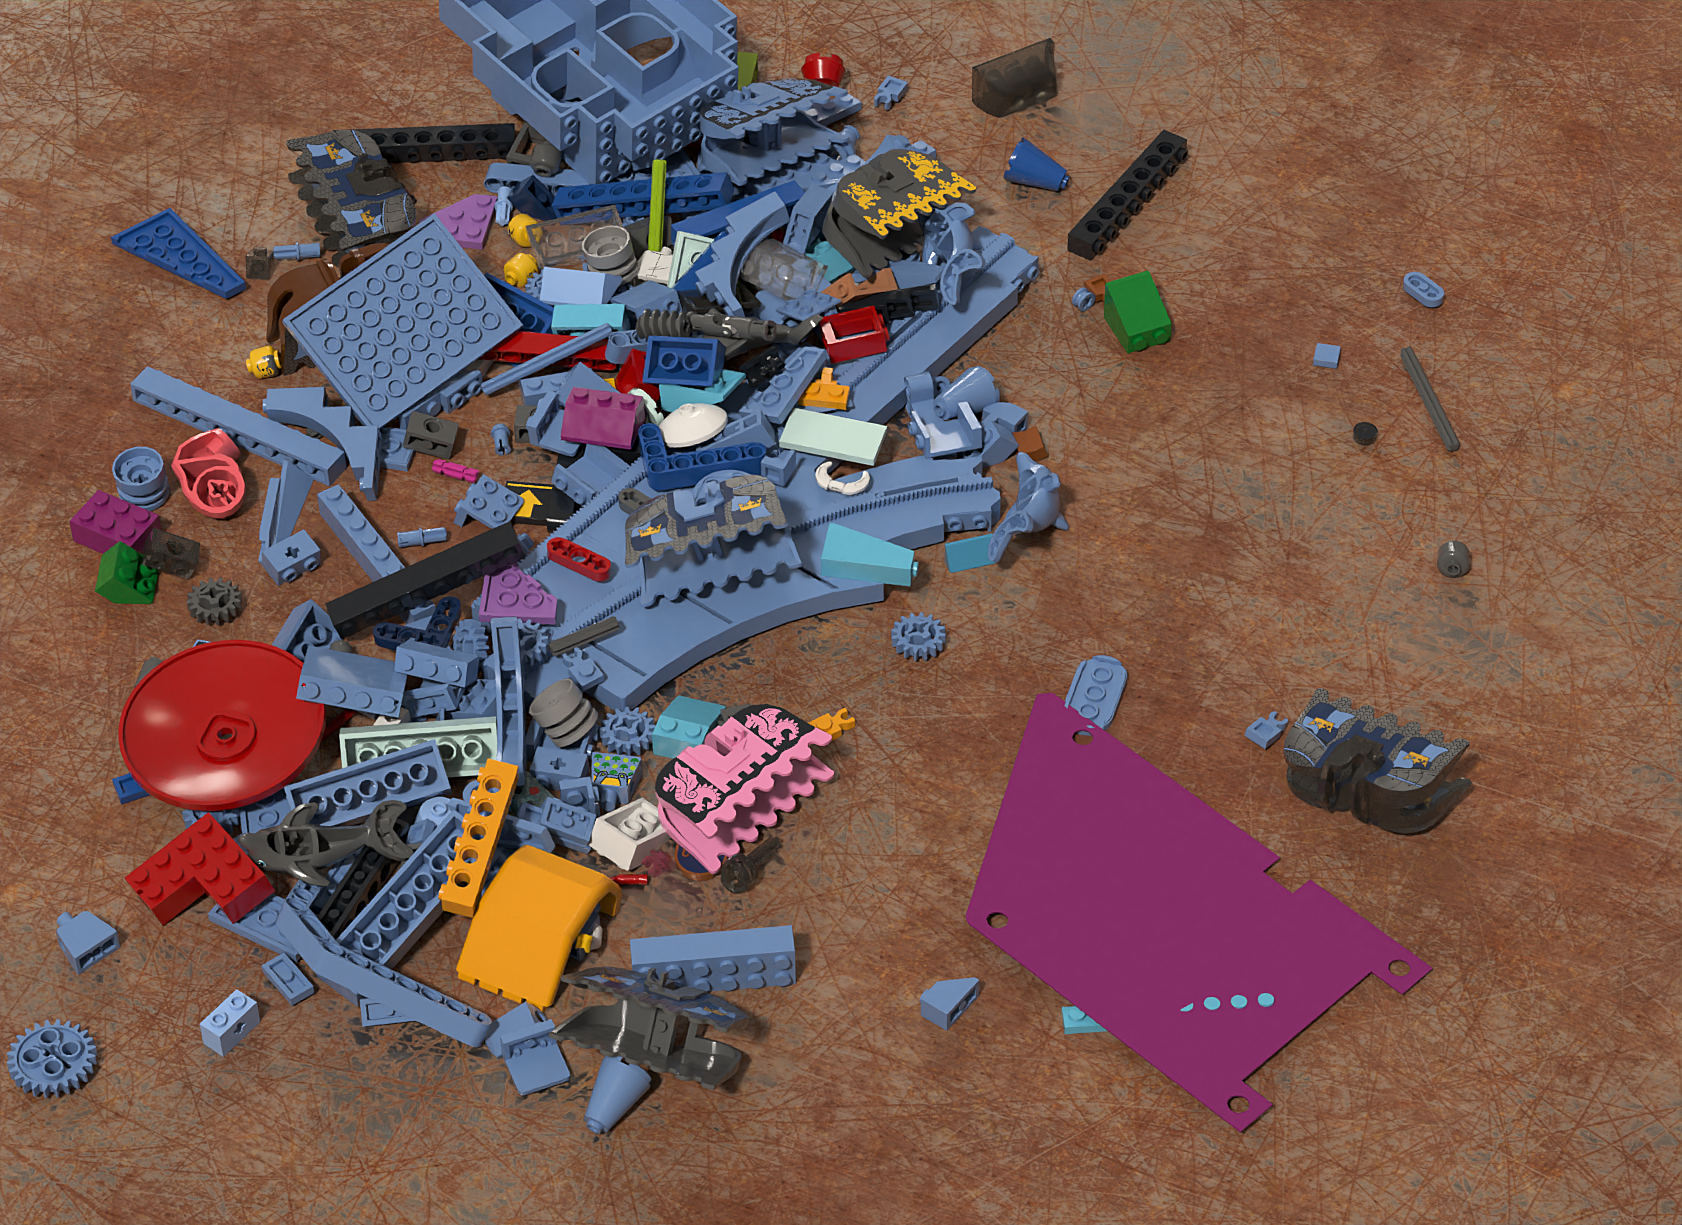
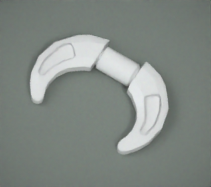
M830 461L820 465L816 470L815 479L820 487L826 490L829 488L846 495H853L864 491L870 482L867 471H864L862 478L856 482L845 484L832 480L827 474V470L832 466Z

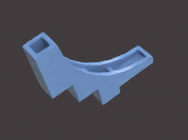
M517 617L491 618L497 701L496 760L519 766V779L516 786L525 785L527 747L525 738V676L523 658L521 657Z

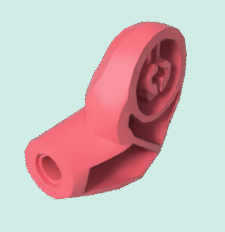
M219 428L191 437L181 444L177 449L171 468L182 486L185 498L193 509L211 518L224 519L232 516L239 510L244 502L246 486L242 477V471L236 462L241 453L231 438Z

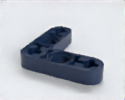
M451 596L441 599L426 630L389 622L377 624L373 629L375 644L379 647L396 650L397 646L404 643L402 641L404 638L413 637L415 638L414 641L446 648L461 617L460 600ZM439 624H445L448 626L446 629L438 630L435 628Z

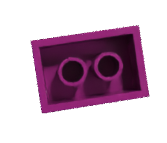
M97 490L69 521L73 541L102 554L121 541L145 556L163 536L158 514L100 490Z

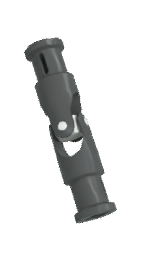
M693 311L687 313L690 332L702 331L707 335L729 336L750 340L762 338L765 341H773L776 336V323L771 320L763 322L750 317L728 316L715 313L702 315Z

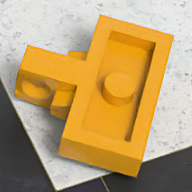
M823 367L821 379H816L815 383L810 382L798 399V405L846 410L850 386L837 385V381H833V368Z

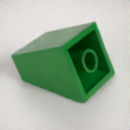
M1148 270L1105 283L1104 319L1127 354L1171 341L1172 323Z

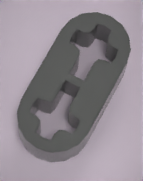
M634 488L624 489L618 496L620 509L629 515L651 499Z

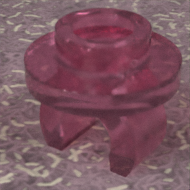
M653 848L650 850L652 856H646L641 862L646 868L654 864L647 871L654 878L661 873L662 868L665 871L670 869L668 863L671 860L662 849L657 851Z

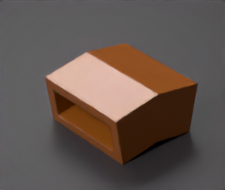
M1037 426L1025 431L1012 433L1019 445L1014 450L1016 456L1019 452H1024L1033 461L1048 457Z

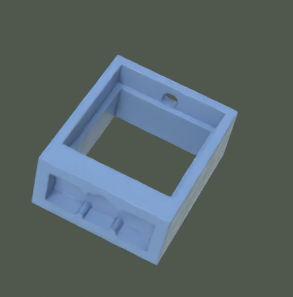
M813 183L793 207L782 247L801 255L806 253L822 232L823 221L834 192Z

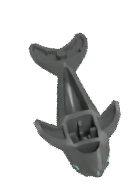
M715 308L708 311V313L722 314ZM815 314L802 321L795 328L776 323L777 330L773 341H765L762 338L750 340L704 334L701 338L718 339L726 347L724 363H726L730 359L760 346L773 343L797 345L819 325L823 317Z
M397 800L383 801L377 805L364 825L342 827L309 824L319 805L315 802L301 804L287 813L280 825L261 829L256 833H244L239 836V842L247 849L250 859L261 868L275 873L291 874L296 879L309 885L327 887L330 882L318 870L327 868L345 859L365 845L379 854L397 861L408 860L414 854L413 850L406 846L393 830L396 819L406 810V804Z

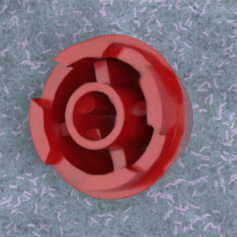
M814 53L805 58V63L801 67V73L804 79L816 80L839 88L846 69L843 66L842 58L831 54V57H820V53Z

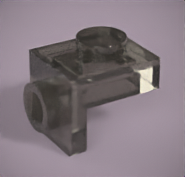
M254 247L253 250H250L246 255V278L269 279L270 264L274 260L273 251L267 250V247Z

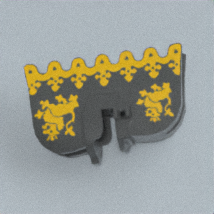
M892 149L885 154L876 156L868 164L841 178L823 221L822 233L826 240L864 278H868L873 273L870 265L878 269H884L888 265L885 258L899 262L902 259V253L899 250L908 254H915L917 247L914 243L924 246L925 238L918 222V215L915 212L926 216L931 215L933 209L929 204L938 208H945L947 200L944 197L953 201H959L962 196L959 190L972 194L976 192L977 187L930 155L906 149Z

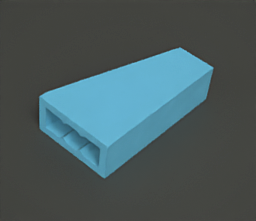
M829 523L821 556V576L911 587L912 578L917 577L919 562H915V551L835 523Z

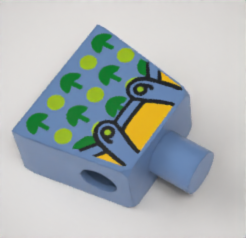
M592 752L591 783L592 787L597 786L600 808L605 811H613L616 803H630L642 777L641 757Z

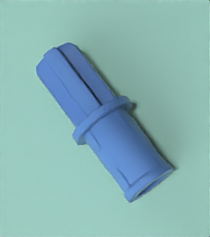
M295 242V245L275 246L273 248V255L275 259L296 258L297 261L300 258H319L320 245L319 243L298 244V242Z
M420 527L419 530L397 532L399 548L414 545L424 547V544L447 540V532L444 527L422 530Z

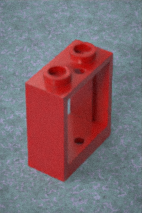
M875 306L825 316L819 322L821 338L831 364L887 351L886 341H889L887 327H884L882 314H877ZM873 329L871 333L836 340L837 337Z

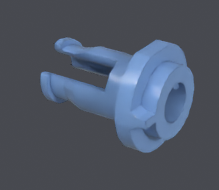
M845 125L844 130L838 132L849 136L848 142H831L830 149L820 151L836 162L848 156L856 155L854 146L860 135L855 127Z

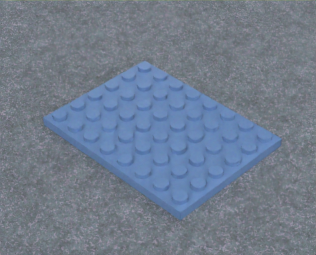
M435 213L282 320L283 325L347 406H351L354 415L362 425L378 426L379 430L523 326Z

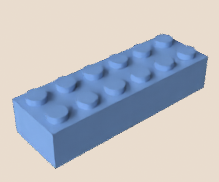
M435 739L284 787L291 811L301 804L315 802L319 805V808L309 824L333 827L353 826L365 822L375 807L383 801H402L406 804V808L422 804L433 797H444L452 794Z
M792 925L630 939L632 970L647 975L650 968H656L654 975L658 979H660L662 972H669L667 979L675 981V990L681 987H693L711 992L796 984L795 947Z

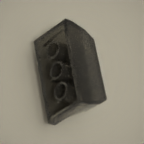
M1048 38L972 67V102L975 106L989 115L1002 118L1058 96V74L1054 61L1055 43L1053 40Z

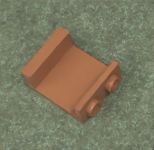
M884 268L857 287L852 274L848 273L821 291V293L840 299L841 302L835 305L837 312H840L839 306L876 294L898 290L891 268Z

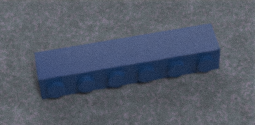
M793 180L671 225V243L675 247L677 231L715 239L720 232L727 234L725 229L728 227L726 216L774 191L785 204L790 218L793 207L805 192Z

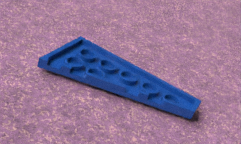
M171 208L111 237L113 245L225 299L246 289L245 281Z

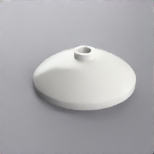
M704 403L682 405L670 413L659 425L664 446L686 447L704 442L725 428L728 417L725 410L716 405Z

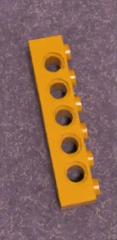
M488 758L485 767H480L477 782L480 784L478 790L472 791L469 802L472 808L470 814L465 813L462 822L463 835L462 837L458 836L455 842L454 852H456V857L454 861H449L446 876H449L447 884H442L439 891L438 899L442 900L443 911L470 918L474 917L475 909L480 899L519 779V766ZM490 788L499 789L496 793H490L487 790ZM483 811H489L492 813L489 816L480 815V813ZM476 834L484 836L480 840H475L472 837ZM467 858H474L477 860L476 862L471 864L464 862V860ZM461 881L469 883L466 887H459L456 884Z

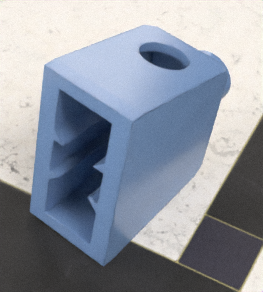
M83 911L76 917H73L69 912H64L57 919V924L60 926L56 930L59 946L78 975L120 948L117 931L89 911Z

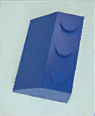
M648 336L643 383L714 387L723 371L726 347L718 339Z

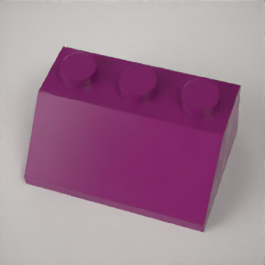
M573 387L565 403L561 440L631 450L638 436V429L645 421L643 396Z

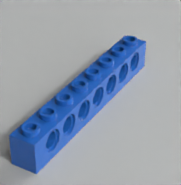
M728 173L666 178L664 214L713 210L729 204L735 189ZM652 179L559 187L552 203V208L559 223L650 215Z

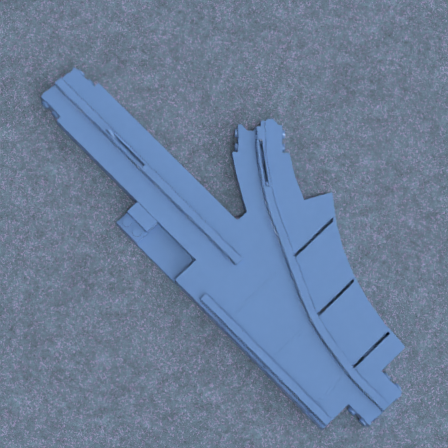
M978 226L971 232V235L982 246L980 250L974 251L981 254L985 259V266L962 274L959 303L950 305L945 300L941 292L940 278L936 283L927 284H936L939 309L915 311L914 317L891 318L890 324L884 325V327H887L889 341H886V352L833 364L830 363L829 357H827L825 360L826 368H833V381H837V385L850 386L849 396L853 406L847 407L846 410L836 409L820 413L879 425L886 423L907 404V385H904V377L928 371L932 378L938 376L1017 305L1018 293L1031 280H1035L1039 274V257L1033 256L1015 245L1013 237L1005 233L996 235L991 230ZM938 257L936 265L945 267L947 263ZM873 329L841 336L837 340L873 332ZM808 342L802 345L781 343L778 346V353L786 365L805 346L817 347ZM785 367L776 376L782 374L786 370ZM769 377L755 387H750L746 380L728 395L724 401L717 405L725 410L728 417L727 425L742 418L739 410L743 406L749 407L754 402L753 397L759 391L763 393L770 386L769 381L773 377ZM798 401L793 406V408L809 411L808 406L798 405ZM792 409L782 424L770 423L775 430V445L766 450L767 457H776L784 460L789 451L792 450L779 447V440ZM696 444L686 447L665 446L666 454L669 456L696 451ZM794 450L796 451L795 470L785 486L774 484L802 566L790 569L785 563H781L778 565L777 571L771 575L763 574L760 569L755 570L752 578L747 581H740L737 576H732L729 578L728 583L720 588L715 587L712 582H708L698 594H692L689 589L684 588L676 599L667 600L664 595H658L655 602L647 607H642L640 604L641 581L639 564L631 568H627L625 565V523L630 515L620 509L619 493L624 489L634 488L652 499L678 489L693 492L696 485L667 490H653L648 485L642 458H637V461L631 463V466H628L625 472H621V475L618 474V477H615L612 483L605 486V489L602 488V491H599L596 497H592L593 500L589 499V503L586 502V505H583V508H579L580 510L576 511L573 517L570 516V519H566L567 522H563V525H560V528L553 531V534L550 533L547 539H543L544 542H540V545H537V548L530 551V554L527 553V556L521 559L520 562H517V565H519V569L525 575L529 574L541 584V588L547 594H552L557 598L556 624H540V628L546 630L548 643L609 617H616L620 628L618 631L577 647L582 652V659L591 658L604 675L603 682L583 692L614 711L618 708L623 712L625 707H629L631 711L674 677L699 661L742 639L783 623L825 611L884 601V583L821 576V556L829 523H835L907 549L944 541V532L987 528V532H991V527L1000 520L1001 498L999 491L993 487L992 477L982 478V456L953 460H933L932 457L925 458L922 455L864 470L868 472L870 477L868 487L857 494L846 495L829 488L826 490L820 487L815 479L816 470L820 465L829 461L832 462V466L827 470V474H829L843 461L842 459ZM864 471L835 479V481L845 484L856 482L862 478ZM702 502L698 506L707 504V502ZM718 536L720 543L722 545L721 536ZM562 537L606 557L611 562L610 578L600 582L594 581L551 561L547 555L548 541L552 538ZM581 556L575 557L573 559V561L575 562H582L585 560V558ZM480 594V597H477V600H473L471 604L472 618L476 619V621H479L482 594ZM481 622V627H485V631L492 635L491 622ZM547 647V654H542L541 661L534 659L533 666L529 665L528 662L524 663L525 711L529 712V707L533 700L548 686L562 679H571L568 675V667L563 664V654L552 656L549 647ZM574 649L565 652L569 658H575ZM494 653L488 655V659H484L481 663L483 679H495Z

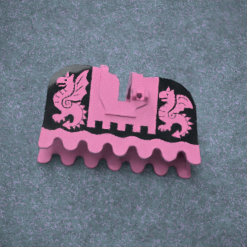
M760 704L741 709L722 726H717L706 736L705 744L694 748L686 747L677 757L669 761L658 774L655 783V793L659 800L658 819L662 828L711 874H716L721 869V862L718 859L720 855L736 857L740 853V847L737 844L738 840L756 841L758 839V830L755 828L757 825L762 824L766 827H772L777 823L775 810L781 809L785 812H790L795 809L796 802L793 795L810 796L814 793L812 780L818 779L825 782L834 777V771L811 754V749L808 747L810 744L828 745L832 741V736L808 724L782 707Z

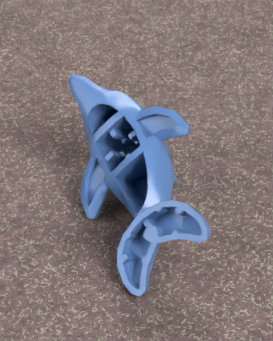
M947 202L945 208H938L929 204L933 209L931 215L926 216L915 212L918 215V222L925 238L922 262L936 265L939 257L947 263L941 275V292L950 305H955L960 301L962 274L985 266V259L981 254L974 251L980 250L982 246L972 238L966 219L975 215V210L967 203L956 202L950 205Z
M1019 452L1016 456L1019 475V491L1016 502L1008 511L1004 521L995 530L988 546V558L996 563L1001 560L1014 534L1037 533L1050 525L1065 531L1069 527L1067 521L1059 512L1060 495L1058 488L1061 484L1059 475L1052 472L1048 467L1033 461L1024 452Z

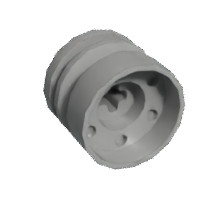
M619 226L600 227L590 232L584 238L582 250L588 263L589 272L622 276L623 281L619 286L630 282L636 276L639 270L638 262L633 251L630 235L625 228Z
M570 678L559 680L548 686L533 700L529 707L531 716L541 727H545V733L557 747L570 745L580 739L593 727L598 719V712L586 698H582L583 693Z

